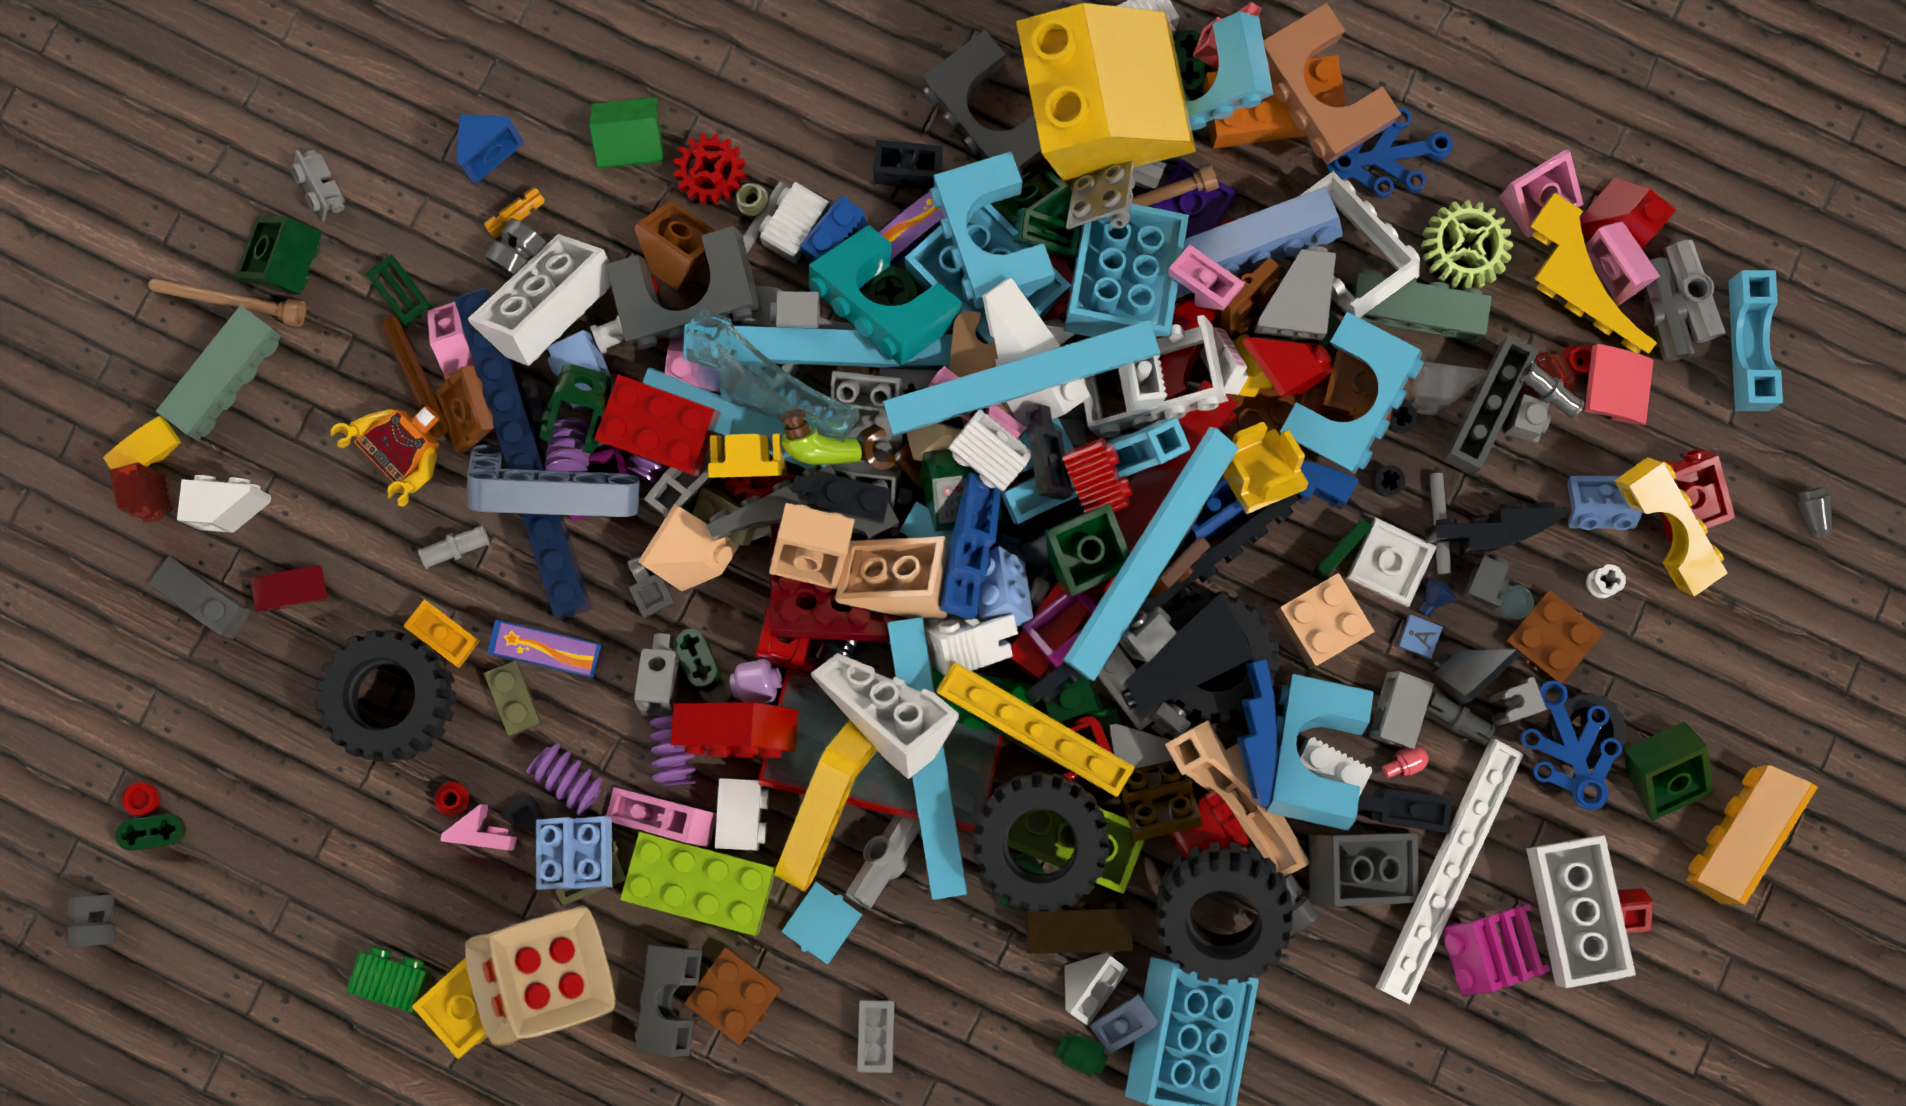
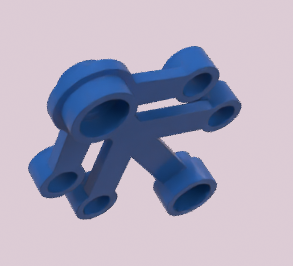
M1398 108L1401 115L1405 117L1406 123L1401 124L1395 121L1385 130L1372 151L1358 154L1364 144L1363 142L1327 164L1326 168L1329 174L1334 171L1341 179L1345 178L1348 180L1353 178L1370 189L1378 199L1388 198L1393 192L1394 183L1388 177L1376 178L1362 167L1374 165L1403 183L1409 192L1418 193L1426 184L1425 174L1418 170L1409 171L1395 161L1423 155L1428 156L1433 161H1442L1452 151L1453 141L1447 133L1435 132L1426 141L1390 147L1400 131L1406 129L1412 119L1409 110ZM1435 140L1444 141L1446 147L1443 149L1438 148L1435 145ZM1338 159H1346L1349 162V166L1341 167L1338 164ZM1410 178H1418L1421 185L1413 186L1410 183ZM1380 183L1386 184L1388 192H1380L1377 185Z
M1548 681L1539 688L1545 707L1551 710L1564 746L1543 737L1536 729H1526L1523 731L1520 740L1527 749H1538L1571 764L1577 779L1556 771L1554 766L1547 761L1536 763L1533 768V775L1541 782L1549 781L1571 791L1573 799L1579 807L1585 810H1597L1608 799V788L1604 780L1614 759L1621 754L1622 745L1617 739H1604L1599 746L1601 756L1592 773H1590L1586 758L1601 726L1608 722L1609 712L1603 706H1592L1587 711L1588 721L1578 741L1564 706L1568 697L1567 689L1558 681ZM1550 688L1556 689L1559 695L1558 699L1554 702L1547 700L1545 695L1546 691ZM1596 709H1600L1604 713V719L1599 723L1595 722L1591 716L1592 712ZM1529 732L1535 733L1538 737L1537 743L1533 746L1525 742V736ZM1608 742H1614L1617 746V751L1613 755H1608L1604 750ZM1541 765H1547L1550 768V775L1547 778H1541L1538 775L1537 771ZM1588 786L1596 789V796L1590 800L1586 799L1583 794L1584 789Z

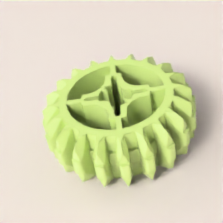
M1465 200L1462 207L1457 202H1452L1449 210L1445 207L1439 209L1437 212L1438 217L1432 216L1428 221L1430 227L1425 228L1423 231V236L1427 240L1421 243V248L1429 251L1423 256V261H1433L1434 264L1429 268V273H1435L1439 270L1442 273L1439 276V282H1444L1448 277L1451 279V288H1456L1459 282H1462L1463 289L1471 288L1472 283L1480 289L1485 285V280L1489 283L1494 282L1497 278L1496 274H1502L1506 269L1503 263H1508L1511 260V254L1507 251L1513 247V242L1505 239L1511 234V229H1501L1500 226L1505 222V217L1495 220L1492 217L1495 214V208L1489 209L1486 213L1483 211V202H1479L1474 209L1470 200ZM1464 223L1473 224L1479 227V229L1472 230L1465 226ZM1444 229L1450 234L1448 238L1452 243V248L1447 253H1445L1442 244ZM1487 237L1491 244L1489 262L1484 256L1486 252L1482 247V242ZM1477 239L1472 245L1471 249L1469 247L1468 249L1462 248L1461 250L1457 251L1462 245L1463 241L1465 244L1466 241L1471 243L1472 241ZM1456 261H1464V262H1466L1470 267H1475V268H1465V267H1461V266L1455 264L1454 262H1456Z

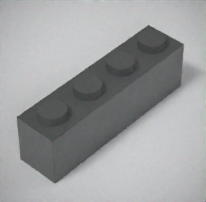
M1510 335L1498 345L1442 459L1443 462L1471 476L1482 468L1524 382L1519 379V374L1528 363L1534 362L1539 349Z

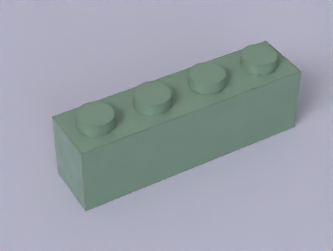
M1374 270L1358 273L1353 281L1351 294L1355 299L1361 298L1386 280L1387 277H1383V273ZM1414 278L1360 318L1371 324L1478 343L1487 332L1492 296L1483 295V291L1475 288H1464L1462 291L1449 289L1450 286L1442 282H1431L1429 285L1416 283L1417 280Z
M240 305L158 407L156 412L185 434L199 441L201 437L207 436L213 430L216 424L215 420L220 413L233 405L237 398L236 393L243 384L249 383L255 377L258 371L257 367L263 359L271 356L276 351L279 345L278 340L282 336Z

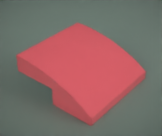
M1601 344L1592 346L1584 412L1611 416V420L1642 426L1646 425L1654 360L1616 347Z

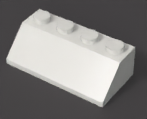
M557 234L475 311L468 320L505 357L529 366L611 287L606 266L610 262L603 249Z

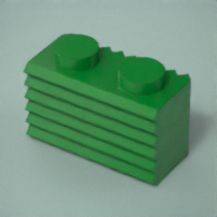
M371 946L370 951H359L346 993L407 1012H416L412 1006L424 996L432 970L423 968L424 961L404 956L403 961L390 958L391 951Z

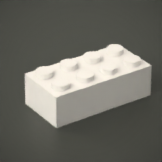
M1591 836L1526 848L1555 985L1571 988L1635 976L1606 837Z

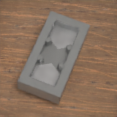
M859 1001L857 1072H893L895 1001Z

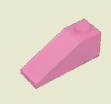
M615 787L613 788L606 814L607 817H612V823L704 847H710L717 821L716 813Z

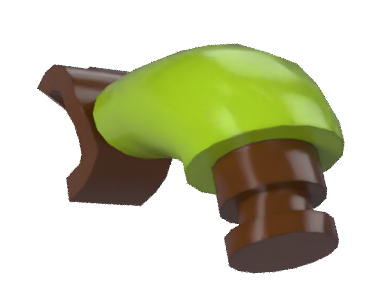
M803 409L790 410L779 417L781 423L786 424L783 428L785 435L780 441L784 450L796 461L812 465L854 463L861 460L880 470L889 469L895 465L897 456L882 449H878L875 452L872 451L874 442L887 436L885 429L876 424L862 430L856 439L823 436L818 433L816 427H809L808 421L803 420L805 417Z

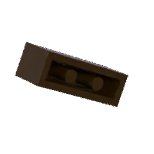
M1123 901L1102 902V909H1089L1088 902H1077L1072 906L1068 905V910L1049 912V909H1040L1039 913L1026 911L1027 953L1133 951L1132 909L1123 908Z

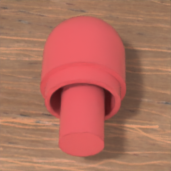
M1416 745L1415 749L1405 747L1392 756V762L1381 767L1382 772L1387 779L1397 774L1402 777H1409L1427 766L1429 760L1428 753L1419 745Z

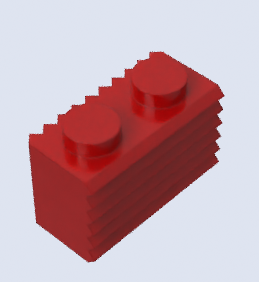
M1103 437L1067 451L1063 455V462L1085 513L1106 503H1110L1113 512L1128 507L1130 503L1129 496L1133 495V491L1126 476L1120 477L1115 464L1120 463L1112 443L1107 445Z

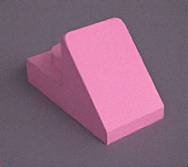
M1189 245L1168 271L1169 276L1195 293L1194 305L1197 307L1224 310L1245 284V282L1192 245Z
M480 804L443 832L440 841L516 851L518 837L508 836L509 829L488 826L487 833H485L488 805Z

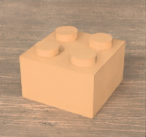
M786 503L769 574L837 590L855 519L847 518L839 513H826L814 510L802 504L793 505Z
M1339 573L1275 611V614L1310 670L1375 632Z

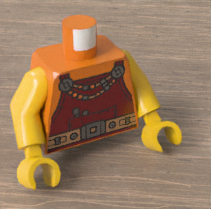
M426 405L415 416L408 411L387 409L365 415L350 422L349 426L345 423H337L332 427L330 436H334L337 433H344L347 436L337 442V446L340 448L347 447L351 442V437H356L357 439L354 443L393 482L387 490L388 499L392 498L396 493H402L403 495L398 498L397 503L398 506L403 507L409 502V493H415L433 477L439 442L428 431L440 420V417Z

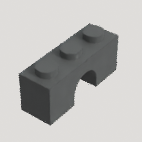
M649 945L648 953L644 960L645 978L640 994L641 1009L639 1024L635 1031V1051L668 1057L689 1056L694 1020L680 1018L674 1012L672 998L679 986L698 985L702 950L668 945Z

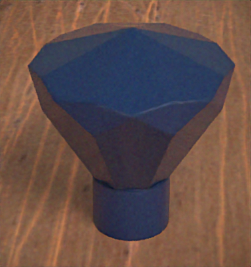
M1430 578L1426 586L1425 601L1418 609L1430 617L1435 609L1453 602L1456 596L1447 583Z

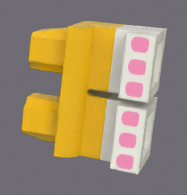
M1213 327L1225 393L1255 397L1260 388L1273 389L1269 379L1242 343L1249 335H1241L1234 341L1230 339L1224 329ZM1204 344L1199 355L1210 372Z

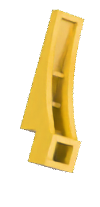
M1553 192L1530 224V227L1535 229L1533 237L1548 247L1552 241L1557 244L1534 277L1535 280L1540 282L1536 288L1552 299L1556 294L1560 295L1568 301L1564 307L1580 317L1586 312L1596 319L1593 326L1610 336L1615 331L1624 337L1621 344L1634 353H1639L1642 349L1649 354L1657 342L1637 328L1620 311L1607 294L1594 271L1586 250L1579 217L1583 210Z

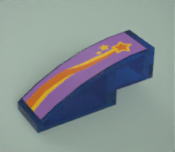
M930 189L878 231L879 234L892 244L890 266L907 256L941 226L940 219H943L944 215L941 207H934Z

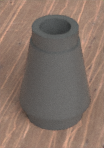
M1817 487L1798 492L1799 500L1796 501V504L1811 533V537L1820 538L1833 534L1831 528V494H1827L1826 487Z

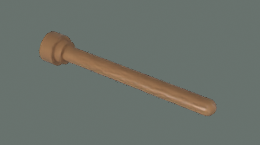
M1211 163L1198 167L1199 171L1193 172L1192 177L1135 196L1132 203L1150 206L1198 189L1199 192L1205 190L1206 193L1218 189L1219 185Z
M151 279L148 283L149 289L153 292L238 308L241 305L248 311L278 316L279 320L289 326L301 327L306 316V304L301 300L288 299L287 301L276 303L160 279Z

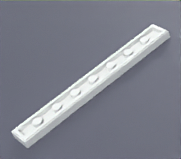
M1490 738L1449 827V833L1446 834L1377 983V989L1410 1004L1524 756L1523 753L1497 739Z

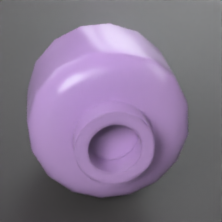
M759 659L737 665L735 673L730 675V686L736 701L764 704L776 699L778 688L783 687V680L779 668H773L767 659Z

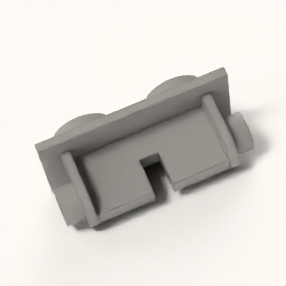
M296 150L294 162L291 165L292 175L297 184L302 183L306 191L305 197L310 210L317 212L321 222L325 221L327 211L332 210L333 213H338L344 210L345 206L343 203L345 199L335 180L322 183L321 180L331 178V173L322 155L317 154L316 150H310L303 155V158L300 151Z

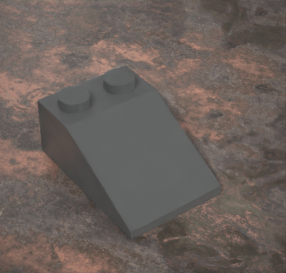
M1418 833L1308 834L1311 904L1336 907L1415 903L1419 895Z

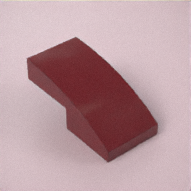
M322 565L288 570L250 579L255 613L290 608L291 605L326 601L327 599Z

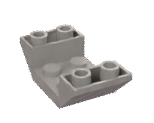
M833 371L831 406H837L836 438L856 439L862 430L876 424L885 429L887 436L874 442L873 452L882 449L893 454L905 443V433L893 436L883 403L885 400L905 395L901 378ZM861 460L854 463L831 465L836 476L890 488L891 492L888 502L891 508H895L902 470L896 463L891 468L884 470L876 469Z

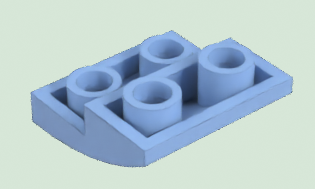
M601 816L576 819L566 817L536 820V890L612 887V817Z

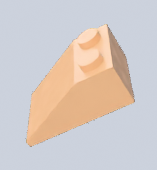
M945 537L850 541L835 600L837 603L911 619L923 617V619L946 618L947 612L940 610V603L950 545Z

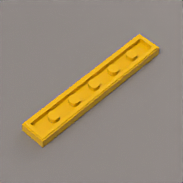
M955 661L936 690L943 697L1118 797L1135 768L1127 761Z

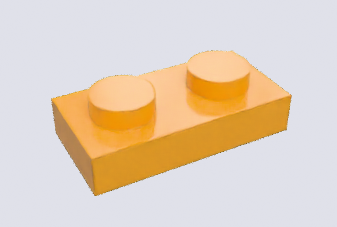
M425 599L403 626L458 668L461 667L480 642L478 638Z

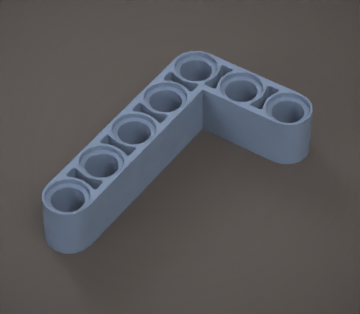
M481 444L474 446L471 451L467 472V507L478 512L630 517L638 513L640 480L634 475L621 473L503 469L501 447Z

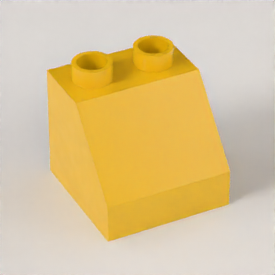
M1082 3L1016 21L1041 151L1065 183H1074L1075 180L1084 175H1092L1106 170L1112 165H1120L1131 160L1134 161V168L1196 152L1171 27L1165 12Z

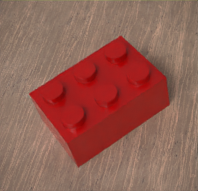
M618 374L594 440L698 477L710 444V436H713L721 412Z
M759 703L673 704L670 745L684 747V754L705 755V750H707V757L728 758V755H732V752H734L733 757L754 758V755H759V752L760 757L781 758V752H796L798 710Z

